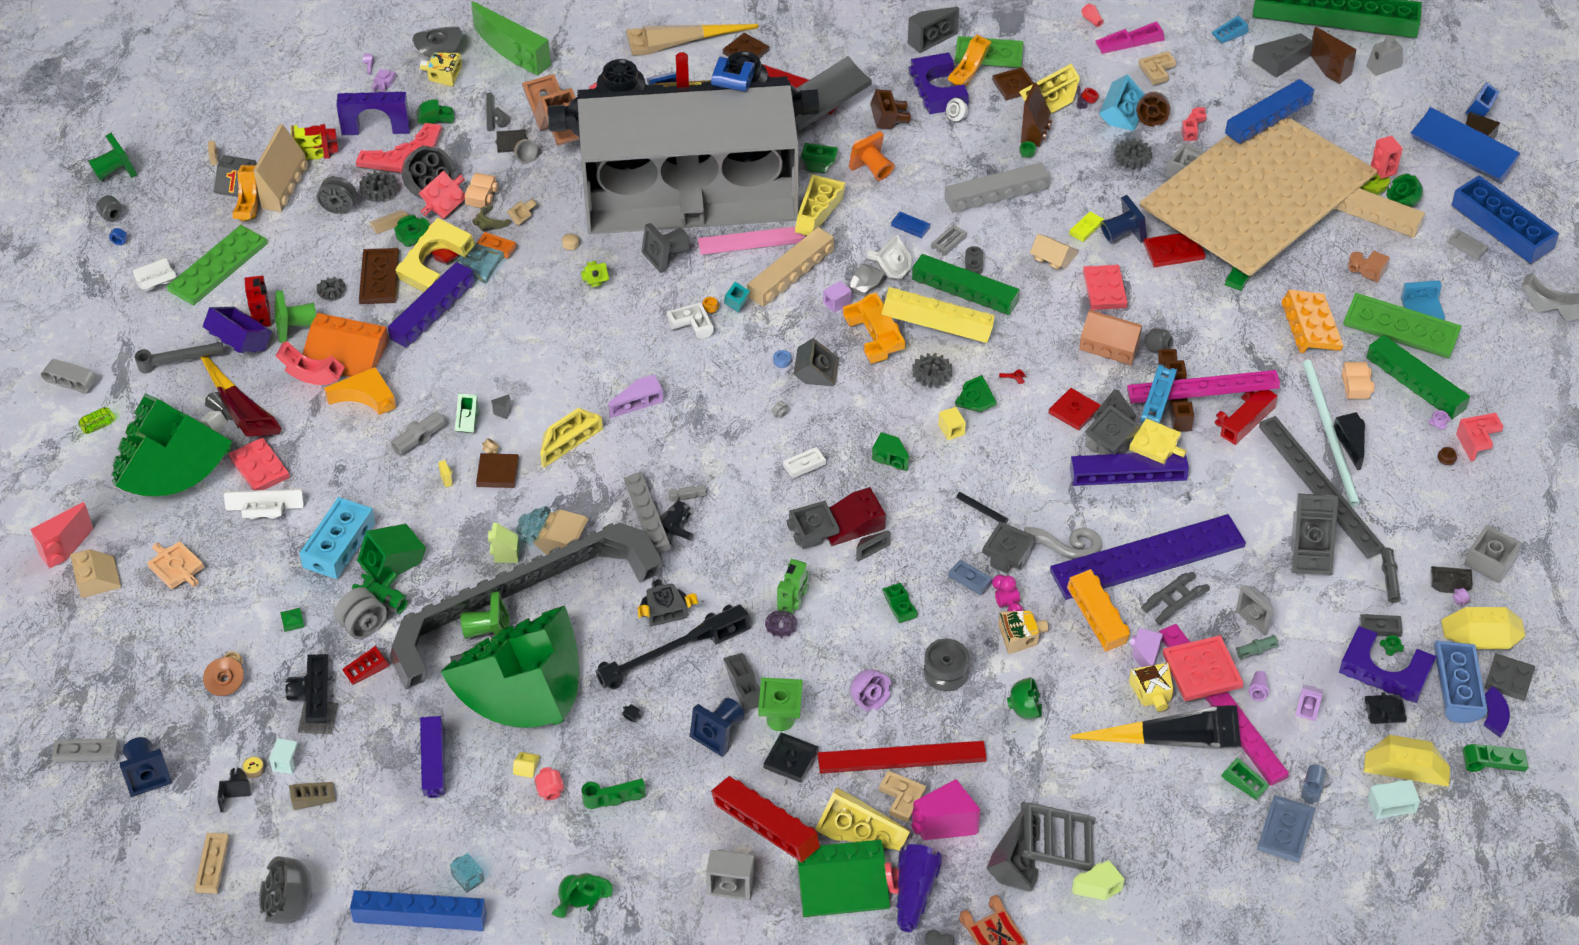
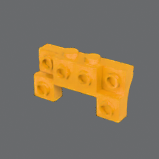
M877 292L868 294L856 303L843 306V316L849 327L863 323L873 339L872 342L864 344V353L870 364L886 360L889 353L905 349V340L899 331L898 324L894 323L892 317L881 315L883 303Z

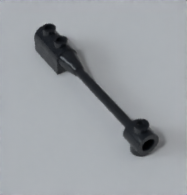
M740 604L734 607L726 605L719 614H707L705 620L687 635L620 666L615 661L609 664L606 661L601 662L598 665V669H596L598 681L603 688L609 687L614 690L623 683L622 673L689 642L710 638L715 645L751 629L749 614Z

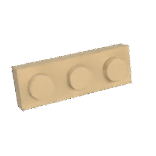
M206 834L194 888L196 893L218 894L229 843L228 834Z

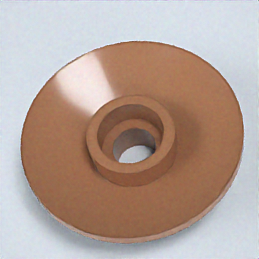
M222 657L212 661L206 667L203 674L205 688L216 696H227L239 689L244 679V671L240 663L229 657ZM229 677L227 681L222 682L223 678Z

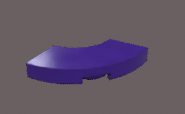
M1492 686L1485 693L1487 719L1483 726L1501 738L1509 724L1510 710L1504 696Z

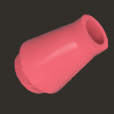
M1089 3L1082 8V16L1096 27H1100L1103 24L1104 20L1101 18L1095 5Z

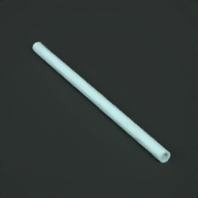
M1309 359L1305 360L1303 366L1350 506H1357L1360 502L1313 363Z

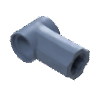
M1313 764L1308 767L1301 793L1305 803L1313 804L1319 802L1327 775V770L1323 766Z

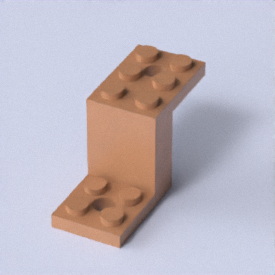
M555 74L522 83L523 90L540 131L549 128L548 106H568L576 98L572 88L560 90ZM545 91L548 95L541 97L539 93ZM570 129L552 132L557 146L580 139Z

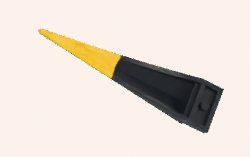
M1237 705L1214 706L1070 736L1072 739L1207 749L1241 747Z

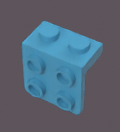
M1440 280L1404 283L1401 294L1403 307L1445 320V315L1439 301L1442 286Z

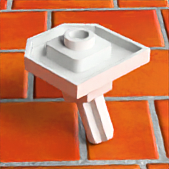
M894 235L879 252L872 250L867 252L866 258L878 262L888 278L902 279L911 269L912 256L898 235Z

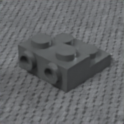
M825 500L789 511V519L786 520L788 529L790 531L794 530V541L796 545L800 544L802 549L821 544L822 538L839 534V527Z

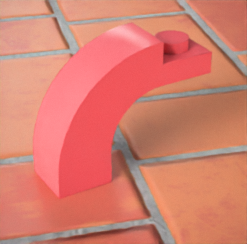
M288 341L281 344L275 355L286 365L284 371L300 381L315 385H328L338 381L345 368L333 356L323 360L310 359L301 354Z

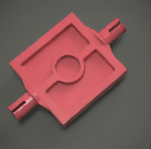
M444 171L418 193L426 203V206L420 211L421 214L427 210L423 214L426 216L432 210L443 220L465 200V193L459 187L465 181V178L459 175L455 180H452Z

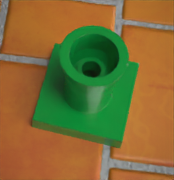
M112 133L105 136L112 150L87 160L100 181L122 166L131 178L137 176L125 151Z

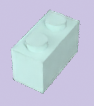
M1398 780L1394 783L1376 784L1371 786L1368 795V801L1376 819L1416 813L1420 803L1412 780Z

